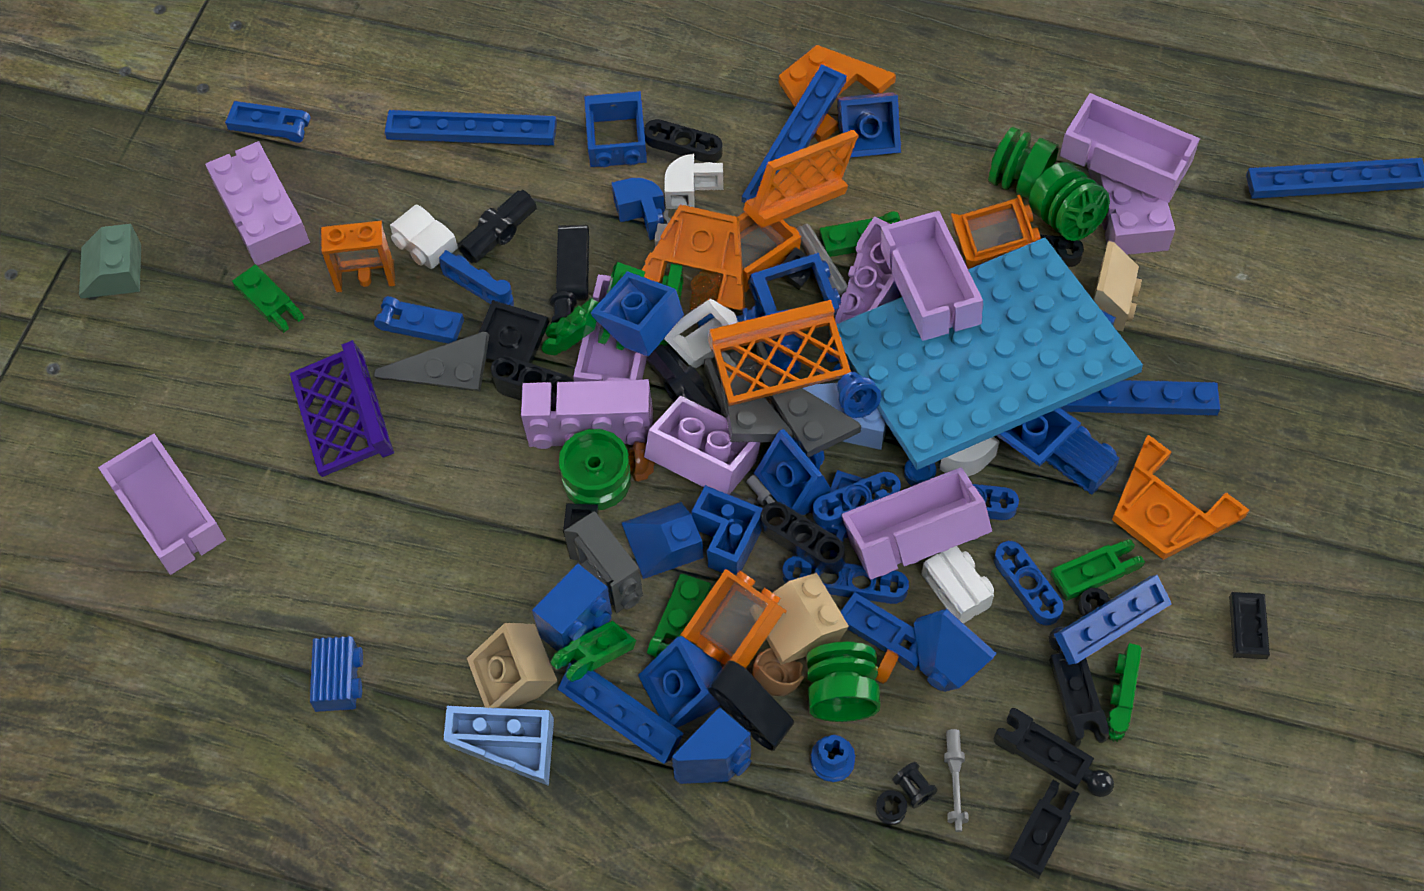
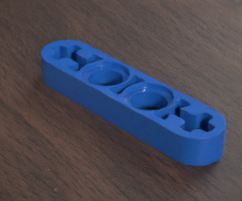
M799 556L787 559L783 565V581L785 584L790 580L797 579L793 577L795 568H801L799 578L811 575V569H815V573L819 577L823 573ZM845 563L843 569L836 573L838 580L835 583L826 584L823 582L830 595L851 598L853 593L856 592L869 601L889 604L902 602L906 598L909 589V581L902 572L894 570L886 575L870 580L862 565ZM857 576H865L870 580L871 584L868 588L859 589L853 585L852 580ZM876 579H881L879 591H875ZM891 582L898 583L896 593L890 592L889 586Z

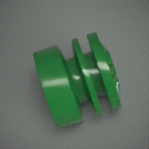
M1013 126L1007 131L1003 140L997 146L992 158L988 182L991 185L997 186L1002 181V189L1008 190L1017 180L1016 194L1029 200L1030 192L1036 180L1045 170L1056 163L1059 144L1039 138L1034 146L1030 148L1031 133L1024 132L1020 137V129Z
M1068 162L1054 164L1045 170L1036 180L1029 197L1031 211L1065 239L1071 241L1083 239L1093 233L1104 220L1110 204L1107 190L1100 184H1097L1092 178H1088L1075 165Z
M833 642L815 647L807 653V667L809 668L807 676L808 680L812 683L808 690L809 713L814 718L831 722H852L869 718L880 711L879 684L875 681L878 676V667L876 666L877 652L875 649L863 643Z

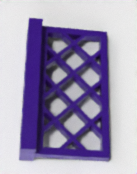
M353 340L342 344L343 351L289 373L317 471L321 477L376 454H380L384 458L394 453L364 355ZM343 362L344 369L338 378L328 375L332 366ZM310 375L316 376L317 379L310 390L302 387L301 379ZM324 380L335 383L328 396L318 393ZM342 386L352 391L346 403L335 399ZM314 398L325 401L318 414L311 413L308 410ZM332 404L342 408L336 421L325 418ZM350 411L359 414V419L353 428L343 424ZM321 423L332 426L325 440L316 437V432ZM339 429L350 433L343 447L332 443ZM357 436L367 440L369 447L357 452L350 450ZM329 448L339 451L335 461L324 464L323 458Z

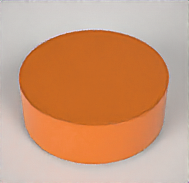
M887 649L878 667L876 681L882 684L887 682L899 658L897 653Z

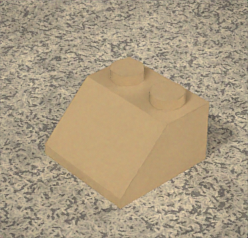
M1108 241L1093 300L1101 310L1116 317L1113 326L1116 330L1123 331L1126 321H1133L1137 304L1131 302L1132 296L1138 297L1142 279L1137 278L1139 266L1118 245Z
M817 573L790 580L773 592L781 598L778 605L787 610V612L782 614L766 640L781 665L807 657V653L815 647L840 641L849 626ZM757 604L750 609L756 621L764 611Z
M504 623L467 657L485 708L512 709L539 698L557 682L535 624Z

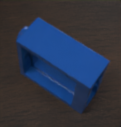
M641 91L584 96L590 167L647 163ZM636 119L638 142L596 146L594 122Z
M819 252L750 275L748 285L761 317L767 313L777 311L767 281L812 267L824 301H832L835 311L834 316L836 315L839 305H841L840 295L836 288L831 287L828 279L831 277L829 266L825 260H821Z

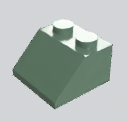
M131 224L101 227L81 247L79 296L81 299L140 292L141 242Z

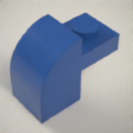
M629 178L611 182L613 200L620 222L643 217L649 240L655 239L658 223L664 224V194L660 187L644 178Z

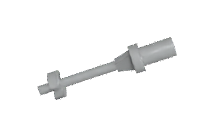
M752 475L746 483L758 496L757 501L762 506L775 502L773 500L774 497L756 475ZM802 533L799 534L795 540L804 543L807 542L811 536L809 534Z
M950 729L946 731L947 752L944 754V762L948 764L952 773L954 811L949 812L947 817L949 823L955 822V832H962V824L969 821L968 813H961L959 772L961 764L965 762V753L961 752L960 731Z

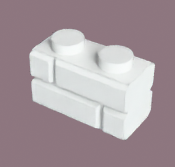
M955 546L926 560L923 563L922 576L944 606L962 623H965L975 615L977 616L990 608L994 597V588L987 577H980L975 571V563L971 555L967 551L961 552Z

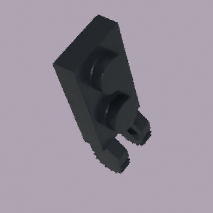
M1054 779L1043 799H1039L1007 860L1010 864L1037 879L1040 878L1071 818L1070 812L1080 793L1074 790L1069 793L1062 810L1051 805L1050 802L1057 795L1060 785Z

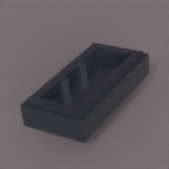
M1231 592L1229 603L1233 658L1268 659L1270 649L1265 594Z

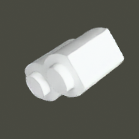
M417 204L390 224L393 234L391 239L394 244L401 250L405 248L409 251L413 260L420 266L424 264L428 268L433 269L440 263L439 257L445 250L453 253L458 249L454 234Z

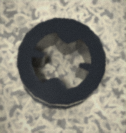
M1099 588L1086 589L1082 593L1078 604L1080 614L1085 616L1093 611L1090 604L1091 599H1096L1099 607L1110 601L1108 594Z
M895 790L883 792L878 797L875 807L878 819L887 825L901 823L907 812V801L904 795ZM891 801V804H893V801L899 804L897 808L898 814L892 815V811L889 814L885 813V802Z

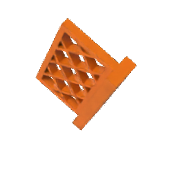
M850 130L768 162L756 197L747 200L743 210L761 228H764L845 194L848 184L842 180L859 135L854 130Z
M831 300L709 329L708 342L716 360L729 406L839 379L851 372L835 322V311ZM829 326L832 337L827 345L811 337L815 328ZM794 334L804 340L797 353L781 345L785 336ZM765 342L774 347L766 360L750 352L755 343ZM807 342L823 350L817 363L800 355ZM832 343H834L836 350L831 348ZM733 349L743 355L736 368L723 361L722 351ZM777 350L793 358L786 371L770 363ZM826 353L839 359L840 370L830 372L819 366ZM747 357L762 365L755 379L740 371ZM796 361L812 368L808 378L799 379L790 374ZM766 368L782 376L778 385L769 387L759 381ZM727 371L732 373L730 378H728ZM816 371L821 373L820 375L814 376ZM735 376L752 384L747 393L733 395L731 383ZM785 379H788V380L791 381V382H788V383H784ZM755 386L760 388V390L753 391Z

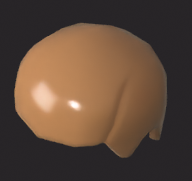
M767 648L759 653L754 661L753 677L770 695L786 696L792 693L804 678L802 676L803 664L795 660L781 665L772 648Z

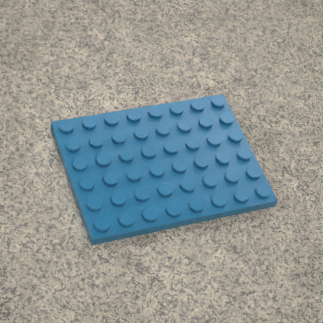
M1046 238L968 269L983 299L982 324L956 332L951 327L949 328V334L922 341L902 297L836 324L849 366L853 372L862 377L870 378L880 389L882 396L877 409L916 470L1142 372L1143 364Z

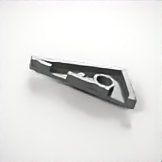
M481 332L375 369L374 377L382 380L480 392L489 334Z
M721 352L723 361L736 368L737 365L726 352ZM727 371L728 378L732 375L729 371ZM735 376L731 383L733 395L747 393L752 384ZM720 378L730 442H773L779 430L782 429L792 438V430L765 398L729 406Z
M761 364L754 367L756 376L762 368ZM766 368L759 381L772 387L778 385L782 376ZM785 379L784 383L791 382L788 379ZM803 388L769 396L785 423L792 430L794 438L807 457L861 432L859 422Z

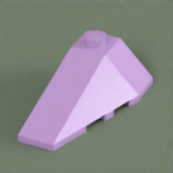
M875 216L858 240L856 259L848 273L850 279L846 292L841 297V305H839V310L835 317L836 324L894 301L901 296L892 276V270L889 269L881 252V226L889 225V223Z

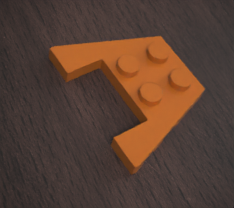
M816 45L779 75V84L794 107H796L821 64L847 76L846 82L838 95L855 81L860 82L875 94L883 93L895 83L896 75L893 72ZM826 114L814 134L817 142L826 140L837 131L838 122Z
M680 204L661 234V239L645 260V265L642 268L643 271H646L644 278L662 284L667 263L723 275L717 302L728 309L743 312L745 296L739 218Z
M1148 435L1143 443L1112 521L1164 560L1239 522L1247 516L1249 509L1228 493H1225L1207 513H1204L1153 475L1169 459L1171 451Z

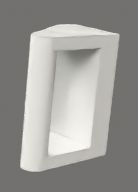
M709 299L682 317L664 339L689 365L698 368L704 364V359L714 357L708 342L709 329L738 323V320L733 311ZM711 313L715 317L688 336L683 337L680 335V333Z

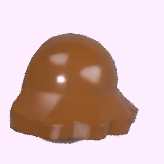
M636 441L628 451L631 474L637 482L646 480L654 472L653 466L655 465V462L644 457L646 443Z

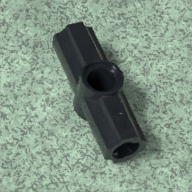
M523 189L516 191L497 209L489 208L481 215L478 226L457 244L458 250L467 261L477 263L498 243L505 245L510 242L516 233L517 226L537 209L536 202Z
M659 345L647 357L648 364L664 382V387L673 402L679 396H682L719 415L721 414V407L704 388V383L698 372L692 366L687 367L670 345Z

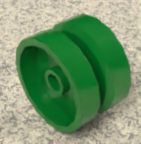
M587 429L574 434L565 442L559 453V469L567 497L574 504H596L599 510H605L617 505L626 497L631 486V469L628 451L624 442L619 437L603 429Z

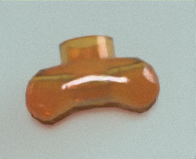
M701 270L692 279L690 312L709 299L717 302L723 275Z

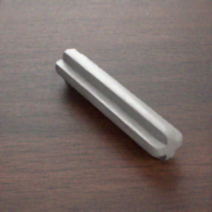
M804 224L797 227L801 236V245L808 256L819 252L821 260H825L829 266L831 277L828 279L831 287L836 288L839 295L845 293L848 285L811 226Z

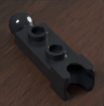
M1059 626L1049 634V644L1059 654L1051 655L1049 661L1068 722L1067 729L1073 746L1079 747L1085 735L1084 730L1092 731L1096 740L1099 743H1103L1109 737V727L1104 710L1100 706L1087 659L1084 658L1076 664H1068L1054 636L1055 633L1065 628Z
M1016 708L1010 709L1006 721L1015 731L1010 732L1004 728H998L993 738L996 745L1013 755H1019L1074 790L1077 789L1082 780L1087 783L1089 792L1094 796L1104 797L1113 791L1114 780L1107 771H1092L1089 769L1094 760L1092 756L1033 722V718Z

